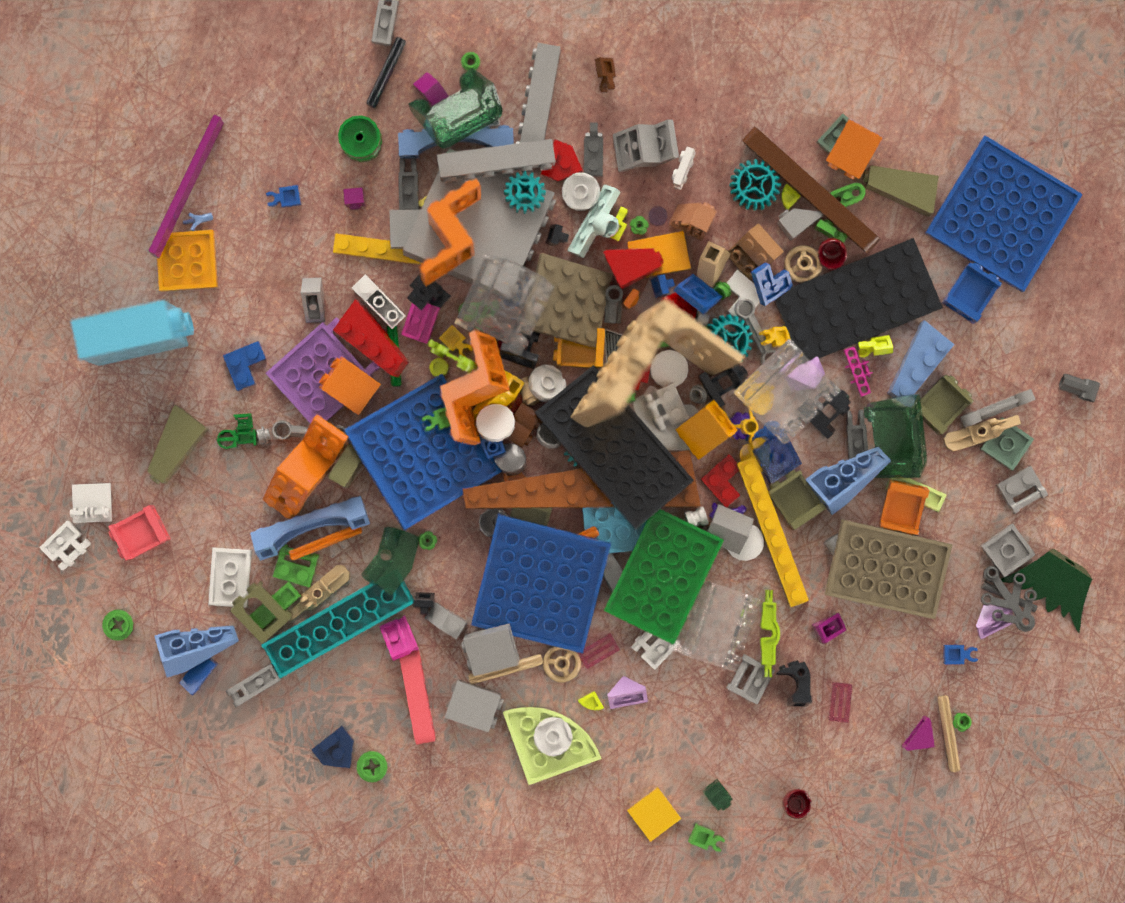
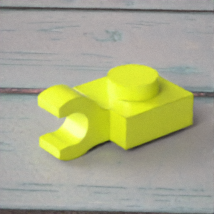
M622 206L616 216L619 229L614 236L610 237L617 242L620 241L627 227L623 220L628 213V209Z
M889 335L871 337L870 342L862 341L858 343L859 349H863L858 350L859 357H866L871 352H873L874 356L893 353V345Z

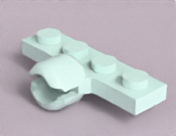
M604 184L597 203L588 212L567 251L584 258L596 236L600 235L610 238L617 233L619 229L618 219L610 215L609 212L620 194L618 189Z

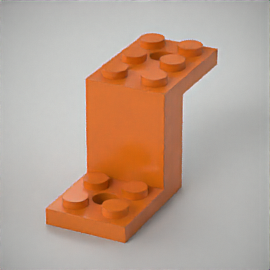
M477 179L465 182L460 189L449 192L444 199L431 203L427 209L428 222L446 248L440 251L437 257L427 259L421 264V279L425 286L475 256L474 242L455 215L481 200V184Z
M475 330L469 333L471 338L470 345L474 350L475 363L479 369L440 386L442 391L441 397L446 406V416L450 422L452 437L455 441L471 445L481 443L472 407L510 390L496 338Z
M316 415L312 419L303 440L276 469L262 500L270 507L279 511L285 518L293 519L295 516H298L307 497L332 470L348 436L319 415Z

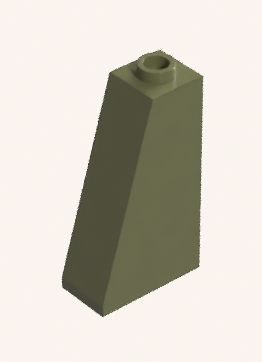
M870 166L867 171H864L863 182H865L866 189L922 215L930 217L934 213L939 176L878 166Z
M175 405L172 408L147 470L151 474L150 478L157 484L160 482L166 484L209 430L180 406Z
M350 442L328 476L329 479L346 488L350 487L363 465Z

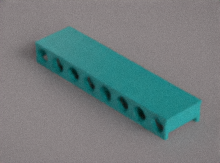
M395 569L261 646L276 669L278 677L282 678L412 605L414 598L398 569Z

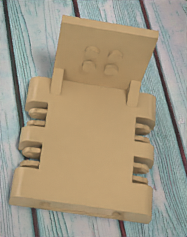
M665 299L641 313L636 320H633L628 325L616 344L618 349L610 354L607 359L609 362L603 365L596 376L599 379L596 383L593 382L587 391L589 394L583 396L572 413L571 418L579 424L589 427L620 413L632 395L634 386L641 374L648 369L655 358V352L662 342L668 344L710 376L740 364L744 356Z

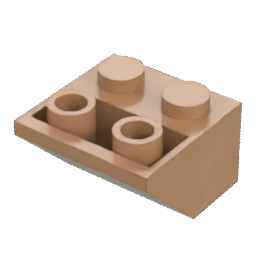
M759 223L728 250L731 254L729 258L750 281L753 280L751 271L763 263L771 264L784 252Z

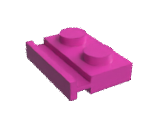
M412 303L401 335L428 344L440 308L427 304L421 311Z
M405 615L399 620L395 619L379 626L393 661L410 654L411 651L419 650Z

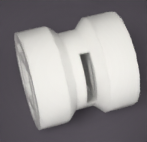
M703 506L698 507L696 511L689 510L684 512L686 521L694 526L709 524Z

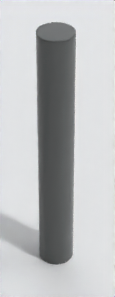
M987 582L983 583L982 589L1002 597L994 585ZM1019 598L1018 605L1024 608L1026 600ZM1033 604L1031 611L1035 612L1038 606Z

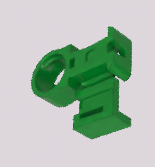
M252 413L234 414L235 420L238 421L237 430H223L217 436V443L223 449L238 448L240 444L258 445V440L256 439L257 431L252 429L253 432H251V428H253ZM224 433H231L233 437L221 438ZM222 441H234L228 447L221 444Z

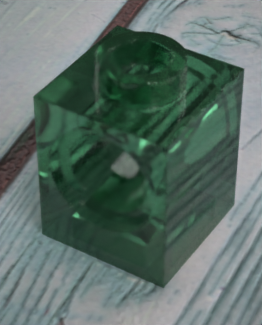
M718 779L702 790L717 811L720 809L724 811L732 804L733 798Z

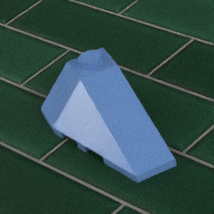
M879 447L857 454L856 457L846 461L844 459L838 461V464L829 467L824 466L805 480L819 501L823 502L830 514L833 515L847 505L891 460Z
M234 626L210 627L208 630L198 631V628H194L190 632L172 630L154 636L167 678L192 669L239 641Z

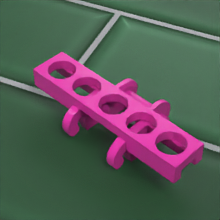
M855 347L845 349L844 353L849 364L845 366V369L850 367L855 379L850 381V383H856L860 397L870 394L871 391L865 377H871L870 374H873V372L869 371L867 365L869 361L865 362V360H862L863 363H860ZM849 350H852L854 355L853 357H849ZM855 359L856 362L852 364L851 360ZM861 365L864 366V369H865L866 374H864V371H863ZM855 368L861 370L860 375L854 373ZM863 380L864 383L859 384L858 381ZM862 386H865L867 393H862Z

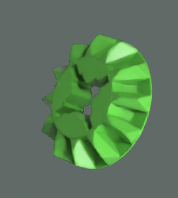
M113 610L104 617L102 628L108 638L119 641L127 638L132 633L134 622L131 615L126 611ZM115 620H117L118 622L124 621L121 625L122 630H120L119 628L112 630V628H114V626L116 625Z
M368 751L358 759L357 772L363 780L377 782L385 776L388 763L379 752ZM371 759L374 764H380V766L375 768L374 775L371 769L364 768L370 764Z

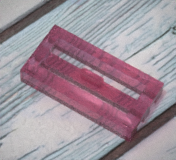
M611 633L585 647L583 653L578 652L585 667L589 669L620 651V648ZM610 639L611 642L584 657V653ZM612 645L614 646L613 650L607 652L606 654L602 655L601 657L595 659L594 661L588 664V659L594 657L595 655L606 650Z
M832 682L829 721L849 723L853 684ZM838 686L840 687L837 717H834L836 690ZM847 687L844 718H841L844 688Z

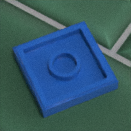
M695 274L690 275L673 290L702 314H705L722 298L718 292Z

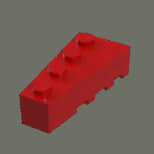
M355 299L333 331L391 376L399 377L408 365V359L397 345L393 343L386 331L382 329L365 304Z

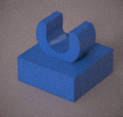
M664 274L650 280L655 298L670 293L669 289L675 286L674 280H666Z

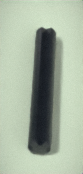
M396 38L366 101L369 107L376 108L406 44L403 38Z

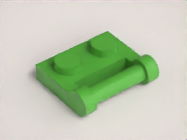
M285 544L280 549L273 577L310 588L320 554L313 553L301 557L300 559L311 562L310 567L285 560L286 555H289V551L293 550V548Z

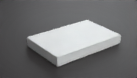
M212 548L208 605L232 607V602L239 595L243 597L248 593L246 589L250 584L252 550ZM248 599L244 603V608L248 607Z

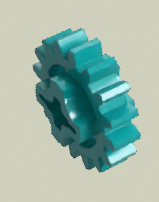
M526 171L523 172L522 176L517 172L516 178L510 176V183L506 182L505 184L507 188L504 190V195H507L505 202H511L509 207L513 208L515 206L517 213L520 209L523 210L524 214H526L527 209L533 213L534 207L540 208L539 202L544 203L545 198L543 196L546 195V190H543L545 184L539 183L540 177L533 178V172L530 176L527 175ZM513 188L517 192L514 197L512 195ZM535 188L537 189V192H538L537 197H535V194L533 193V191L535 190Z

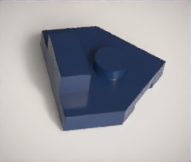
M342 725L315 746L312 752L323 765L351 768L354 739Z

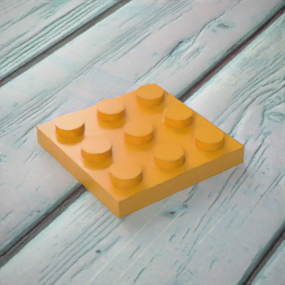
M214 230L171 233L160 258H157L159 291L218 288Z

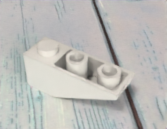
M366 274L352 287L391 329L406 316Z

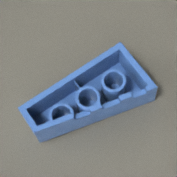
M925 320L920 322L887 394L899 404H907L955 344Z

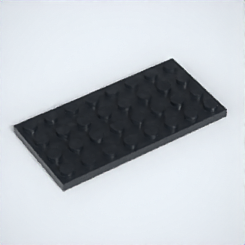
M914 238L791 287L789 291L774 300L783 324L787 327L800 365L815 357L820 359L943 308Z
M593 365L539 408L535 415L631 527L636 530L692 484L694 479L627 403L620 413L589 427H585L571 418L572 413L583 396L589 394L587 391L593 382L596 383L599 379L596 377L599 371Z

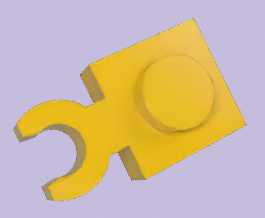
M452 324L439 337L452 352L457 348L459 355L466 357L462 352L464 348H468L470 351L473 350L469 344L463 343L465 337Z
M786 326L772 327L769 330L759 332V335L766 337V340L761 342L763 346L770 343L772 348L792 345Z

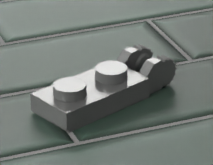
M400 158V172H398L399 210L419 209L416 158L411 160L412 172H405V160Z
M858 410L857 418L859 425L854 426L851 411L846 413L848 459L868 451L867 429L863 410Z

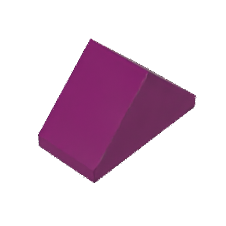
M428 72L413 83L414 87L437 113L452 102V99L441 84Z
M839 613L812 624L816 636L822 644L828 643L847 630Z
M926 716L922 717L902 744L904 749L911 751L935 747L931 719Z

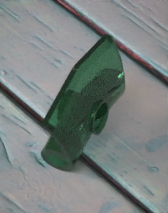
M385 527L378 553L361 573V576L367 582L373 585L377 584L387 594L392 596L412 570L420 537L400 529ZM388 554L390 559L383 560L380 555Z

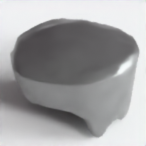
M505 444L506 452L495 456L494 461L508 476L518 475L526 466L524 451L516 444Z

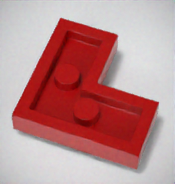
M730 454L700 479L726 508L740 496L736 489L728 482L739 471L737 462Z

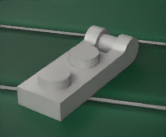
M399 0L378 1L372 43L391 46ZM385 2H392L391 6L385 5Z
M271 663L231 687L226 693L232 697L236 708L282 679L278 677V673ZM239 689L244 693L243 697L239 696L237 692Z

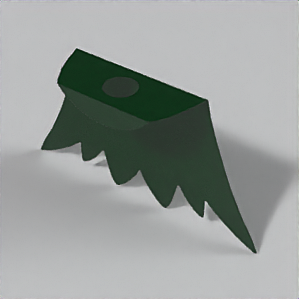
M1050 549L1042 557L1023 569L1001 578V581L1004 583H1013V577L1017 573H1022L1026 580L1022 584L1021 590L1033 587V590L1037 593L1034 601L1046 597L1045 603L1048 613L1061 605L1062 617L1064 618L1070 612L1072 622L1078 633H1080L1083 607L1093 580L1084 567L1057 550ZM1017 576L1016 581L1020 583L1022 578ZM1032 593L1029 596L1030 599L1034 597Z

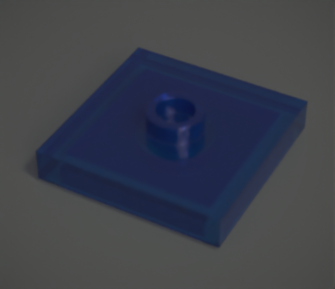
M785 431L779 432L752 450L768 482L771 484L802 464Z

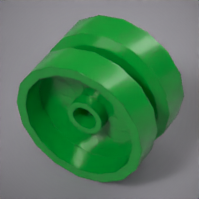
M362 115L352 116L346 119L340 126L338 132L339 144L345 155L351 160L368 162L380 153L383 145L382 135L376 123L369 117Z

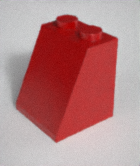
M654 248L603 251L621 290L662 270V264H664L660 252H655Z

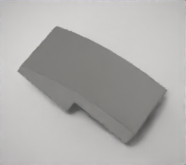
M609 553L603 578L612 593L623 570L612 553Z

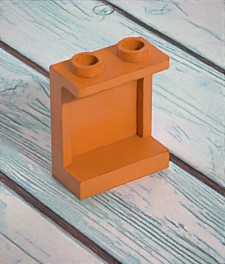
M848 119L826 158V161L829 162L827 166L836 171L838 168L844 170V175L853 180L855 177L860 179L883 138Z
M344 357L335 358L330 366L332 368L328 374L325 373L321 377L319 388L359 415L381 384Z
M889 479L879 521L880 527L892 531H902V533L909 535H919L921 516L925 500L928 498L930 491L928 487Z

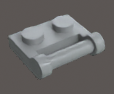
M1031 466L996 484L1013 514L1020 512L1019 509L1035 500L1048 496L1046 489L1042 486ZM1031 487H1035L1036 492L1015 503L1012 499Z
M743 654L742 662L732 682L728 683L726 688L758 704L771 677H764V665ZM751 664L754 668L741 690L738 688V685L747 667Z

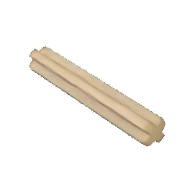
M538 654L524 658L519 661L517 666L477 676L471 673L468 675L470 684H475L542 665V656Z
M946 695L939 696L937 699L948 766L951 772L960 771V763L949 697Z

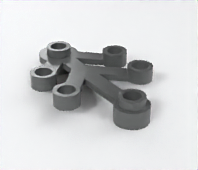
M988 566L983 572V578L987 582H993L1004 599L995 598L991 594L985 593L981 597V603L985 606L994 605L1011 609L1015 616L1004 614L1002 610L997 609L992 613V619L996 622L1004 621L1016 624V627L1022 632L1031 631L1035 626V619L1031 615V610L1037 593L1033 589H1029L1024 593L1026 601L1022 611L1018 604L1021 587L1026 580L1025 576L1022 573H1017L1013 577L1014 586L1011 595L999 578V570L995 566ZM993 570L995 576H990L989 571ZM1016 577H1021L1022 582H1017ZM1027 593H1032L1034 597L1032 599L1028 598ZM985 596L990 598L989 603L984 601ZM995 613H1000L1001 619H997ZM1027 619L1029 621V624L1024 625L1022 623V620Z

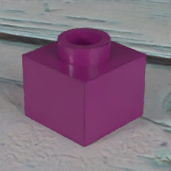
M362 187L343 189L344 204L347 208L359 210L361 206H366L365 193Z

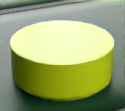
M436 358L430 363L429 369L435 377L440 374L445 376L449 371V366L444 359Z

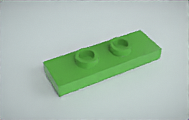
M287 582L272 597L286 610L301 597V594L290 582ZM264 604L249 615L262 630L276 619L275 615Z

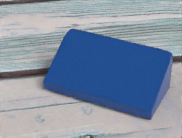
M212 658L205 660L190 669L179 683L192 696L195 695L218 663Z

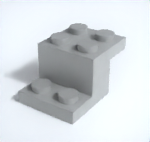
M665 120L655 125L637 124L613 134L618 172H625L635 167H655L679 158L673 120Z

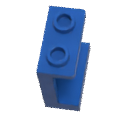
M969 263L955 281L942 304L974 324L979 321L982 316L981 313L1002 283L996 275L984 272L983 267L979 264Z

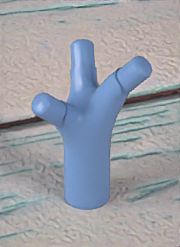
M189 213L188 216L192 218L183 221V224L193 223L190 230L194 231L199 224L213 220L212 213L203 215Z

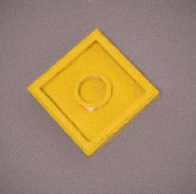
M658 787L627 809L650 842L681 819Z

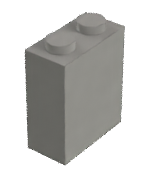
M510 624L466 634L463 642H461L463 652L468 655V669L473 672L474 676L519 665L520 658Z
M458 679L445 718L489 733L490 728L494 729L497 718L494 717L496 709H501L504 699L500 698L501 693Z

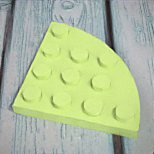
M519 707L503 711L529 785L602 759L590 736L577 723L563 714L539 707ZM545 718H561L571 728V745L561 755L548 756L539 751L535 745V728Z

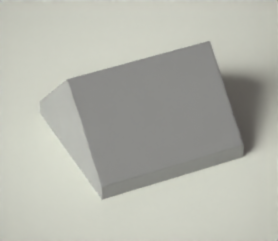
M718 504L707 532L724 540L722 548L740 554L749 537L754 519Z

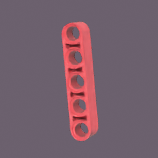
M414 650L410 654L401 657L400 663L415 743L419 745L435 742L436 738L419 650Z

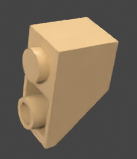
M708 241L699 259L697 277L714 288L731 254L725 248Z

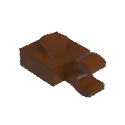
M599 57L594 59L597 77L602 78L599 86L600 91L607 93L608 90H614L615 83L613 78L616 77L613 58Z

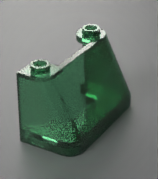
M473 68L461 75L459 79L461 90L430 107L429 103L423 98L416 99L408 104L412 114L440 148L446 149L495 122L502 115L503 108L494 83Z
M911 394L868 403L864 407V418L868 422H872L875 448L879 447L891 460L874 478H921L927 464V449L920 395Z

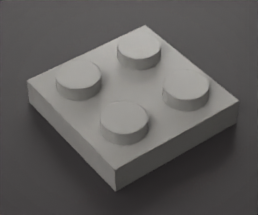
M1014 524L1008 525L981 545V548L999 570L1002 577H1006L1035 556V553Z

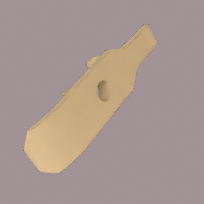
M1018 415L1002 420L993 418L955 432L947 433L944 442L946 448L951 451L965 449L997 438L1004 430L1020 425L1021 421ZM985 429L986 432L985 434L981 435L979 434V430Z
M336 565L301 594L299 603L290 610L292 613L290 621H293L305 610L315 609L349 581L350 572L344 565ZM316 590H320V597L314 595Z

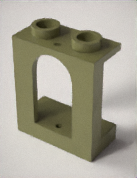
M260 581L257 585L255 583L250 585L246 589L248 592L243 597L239 595L232 602L233 606L230 611L263 644L291 619L292 613L288 609L284 610L262 587L263 582ZM247 599H259L275 615L276 619L264 630L244 610V603Z

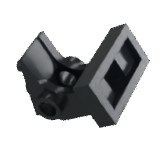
M420 273L409 285L413 290L407 297L410 302L422 311L428 303L441 309L451 298V295L436 281L425 286Z
M524 318L520 320L519 325L515 324L512 335L515 338L512 346L502 343L500 356L501 359L534 370L539 355L530 351L533 342H538L540 333L524 329L526 320ZM518 339L529 342L527 350L516 347Z
M740 364L724 370L723 373L713 379H710L706 372L698 376L702 385L707 389L710 399L712 401L715 400L720 408L725 405L721 398L722 395L734 388L736 391L746 386L744 382L749 380L747 378V370L744 366H740ZM728 375L733 385L723 390L718 380Z
M842 389L829 390L823 397L825 401L817 409H814L808 403L800 412L827 439L835 432L830 423L839 414L843 416L850 409L848 406L851 403L849 401L850 396ZM828 404L836 410L830 418L821 411Z
M796 660L788 663V668L785 665L780 666V671L776 675L790 676L796 682V691L787 699V706L807 707L812 704L810 671L805 661L799 663Z

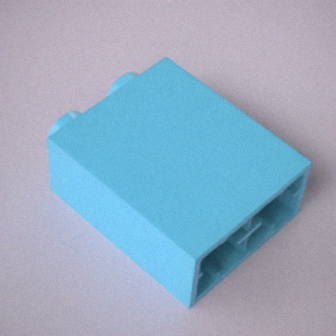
M165 300L70 320L78 358L98 366L187 347L186 336L194 335V326L190 313H183L181 308H177Z

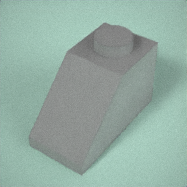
M795 208L789 212L787 209L778 216L780 220L777 224L791 241L819 220L823 214L818 211Z
M322 277L302 278L301 297L306 323L325 322Z
M434 602V607H431L428 615L425 617L426 620L455 639L459 637L468 622Z

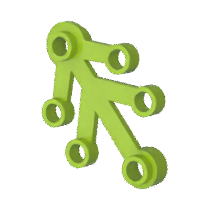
M430 339L428 346L431 347L430 352L441 358L447 355L458 361L457 367L471 373L472 369L477 370L478 367L474 361L462 355L456 357L448 353L450 349Z

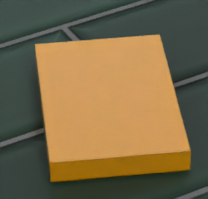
M683 231L627 242L628 249L654 248L655 252H660L664 260L662 270L648 277L691 269Z

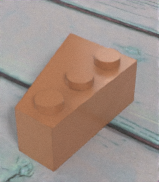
M705 202L704 204H678L668 225L702 241L717 211L714 210L712 205Z

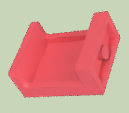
M148 505L142 511L108 526L110 538L116 541L119 547L117 551L120 557L126 561L171 539L154 505Z

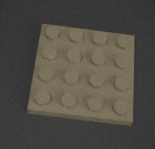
M541 253L539 255L524 329L596 348L597 328L602 326L606 307V290L610 287L612 274Z

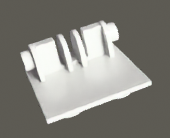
M111 483L72 485L73 510H70V517H73V523L112 521Z

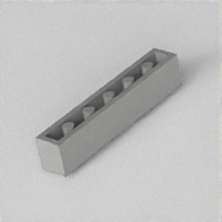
M538 43L537 48H533L532 60H535L534 67H530L528 78H531V84L526 86L525 97H528L527 104H523L522 115L525 116L524 123L520 122L518 134H521V139L516 144L545 140L561 52L560 46Z
M552 139L438 154L437 161L440 181L453 183L456 182V179L464 178L465 181L474 180L475 176L482 175L483 178L494 177L496 173L511 175L514 173L513 171L521 170L522 173L524 171L531 172L533 168L548 170L555 165V155Z

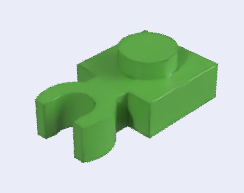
M820 219L814 228L815 230L829 238H837L843 243L846 241L848 236L833 227L834 224L827 219H824V221Z
M446 407L433 411L434 417L424 416L421 419L422 422L429 421L431 424L425 428V431H431L436 425L439 430L451 427L446 416Z
M695 824L688 842L705 850L711 845L715 851L720 852L721 848L716 846V842H725V839L720 835L713 836L715 833L713 830Z

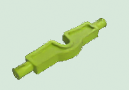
M765 590V602L762 603L760 628L771 631L772 635L771 637H762L760 639L761 665H764V677H772V666L776 664V645L780 639V628L776 622V603L773 602V590Z

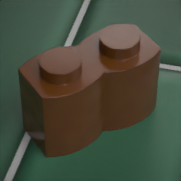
M521 403L514 415L515 428L506 439L521 448L524 445L528 447L533 438L531 436L534 428L537 430L542 423L535 415L536 411Z

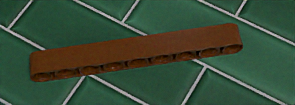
M754 126L741 140L865 253L868 254L881 240L757 127Z

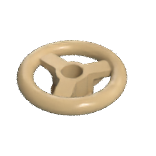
M797 246L791 249L785 258V270L789 271L791 279L798 283H804L818 277L822 270L818 252L810 246ZM800 252L797 264L790 268L791 258L794 254ZM807 252L811 253L815 257L817 263L816 268L812 266L813 261L810 256L806 255ZM801 261H805L807 266L803 267ZM798 270H808L813 274L809 277L802 278L796 276L794 273Z
M552 646L547 650L543 658L545 673L556 682L572 680L577 676L581 668L579 653L567 650L564 656L552 659L550 656L555 651L567 650ZM573 655L575 658V668L569 674V658ZM560 660H564L566 664L565 666L560 667L558 665V662ZM549 664L554 665L556 670L563 672L564 676L561 677L553 674Z

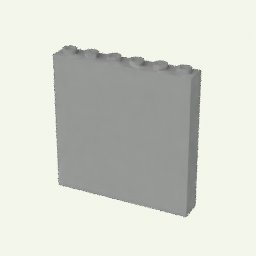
M448 149L447 153H452V152H457V151H454V150H452V149ZM438 171L404 246V256L423 263L427 259L437 257L438 253L446 248L428 222L427 209L431 203L444 199L449 192L460 189L467 182L464 178L456 179V182L445 183V181H440ZM496 173L494 177L483 178V175L475 176V179L481 184V200L455 215L474 242L475 256L447 274L510 300L511 295H516L519 284H517L519 277H524L527 269L524 267L526 261H530L533 256L534 250H532L534 243L538 244L542 234L539 231L541 227L545 228L549 217L546 215L555 206V192L543 188V190H546V195L543 196L545 198L544 203L539 202V209L534 207L533 213L527 209L526 214L520 209L517 213L515 206L513 208L509 207L511 202H505L507 195H504V190L507 189L505 184L506 182L510 183L509 177L516 178V176L512 174L502 175V173ZM513 188L512 195L514 197L517 192ZM535 188V190L533 191V193L535 194V197H537V195H538V192H537V189H536V188Z

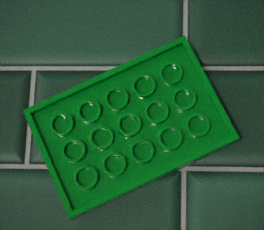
M660 509L647 520L604 611L674 645L724 540Z

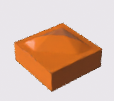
M636 289L631 290L623 302L624 308L629 310V308L634 307L638 303L639 291Z

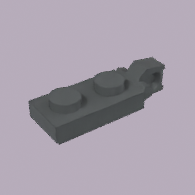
M590 123V133H585L584 173L593 177H603L602 133H598V123Z

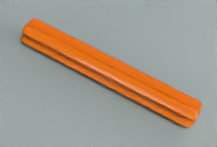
M351 527L290 550L291 560H296L361 534L362 528L352 530Z

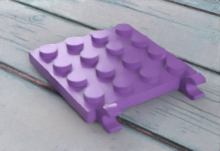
M337 317L327 326L322 322L266 372L267 376L309 423H311L316 415L329 421L344 407L342 403L319 388L321 377L325 373L328 374L332 369L330 366L335 358L344 357L370 377L380 368V366L372 362L364 369L333 334V329L340 321Z

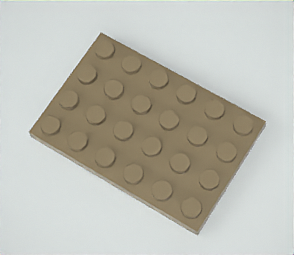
M842 519L824 595L935 619L953 544Z

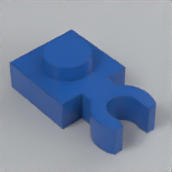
M298 185L281 187L278 194L272 191L266 193L267 197H274V201L268 203L269 207H275L278 203H281L282 208L301 205Z
M943 645V664H964V659L976 662L978 658H971L970 653L978 651V648L969 647L964 650V645Z

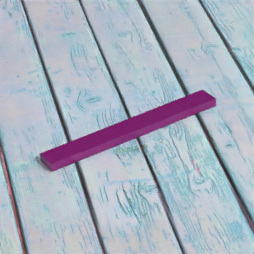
M213 115L148 250L152 256L158 259L224 124L221 117Z

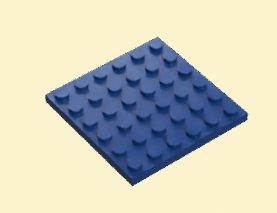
M984 135L925 234L969 261L979 264L984 270L996 275L999 279L1017 290L1024 292L1083 194Z
M443 374L343 431L348 436L349 442L403 530L408 529L463 496V489L477 487L502 472L495 463L494 457L487 459L481 443L471 445L455 441L451 435V427L439 430L436 425L431 431H425V428L431 424L429 421L422 422L421 419L424 416L434 417L433 411L446 407L441 397L442 391L440 386L448 382Z
M498 514L471 625L489 629L510 624L512 634L515 637L583 653L611 543Z

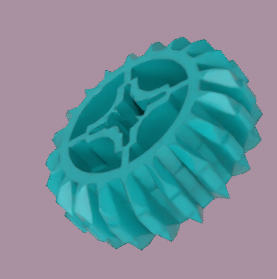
M754 159L753 165L747 160L746 166L741 163L739 165L740 170L735 168L734 173L736 175H731L730 177L732 181H735L729 184V187L735 188L730 191V194H737L733 200L737 201L740 199V207L743 203H746V210L750 208V205L753 206V211L757 210V205H759L761 210H764V203L770 207V200L775 202L777 198L774 195L780 194V191L775 189L781 187V183L775 182L780 179V176H773L776 171L774 169L770 171L771 166L769 164L765 167L764 160L761 161L760 165H758L757 159ZM749 171H759L764 175L757 177ZM745 175L748 186L741 190L740 179ZM769 180L770 191L766 196L763 184ZM752 181H753V183H757V182L759 183V182H760V184L758 185V188H757V187L750 188L751 185H752ZM754 193L761 199H751L746 195Z
M727 314L726 317L720 315L719 320L716 318L712 319L713 324H707L711 333L715 336L718 334V338L725 343L728 340L729 346L744 357H748L746 350H752L748 345L754 341L749 339V336L753 333L747 332L750 326L744 325L745 320H739L738 316L732 317L730 314ZM731 325L736 331L729 333L723 326ZM740 338L739 346H737V341Z

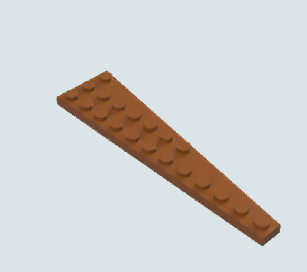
M690 450L671 453L694 479V482L664 507H700L701 504ZM582 469L463 489L466 509L614 507Z

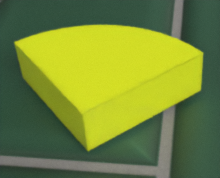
M786 184L782 190L781 200L784 208L789 210L801 195Z
M595 691L578 699L579 703L587 709L601 710L604 708Z

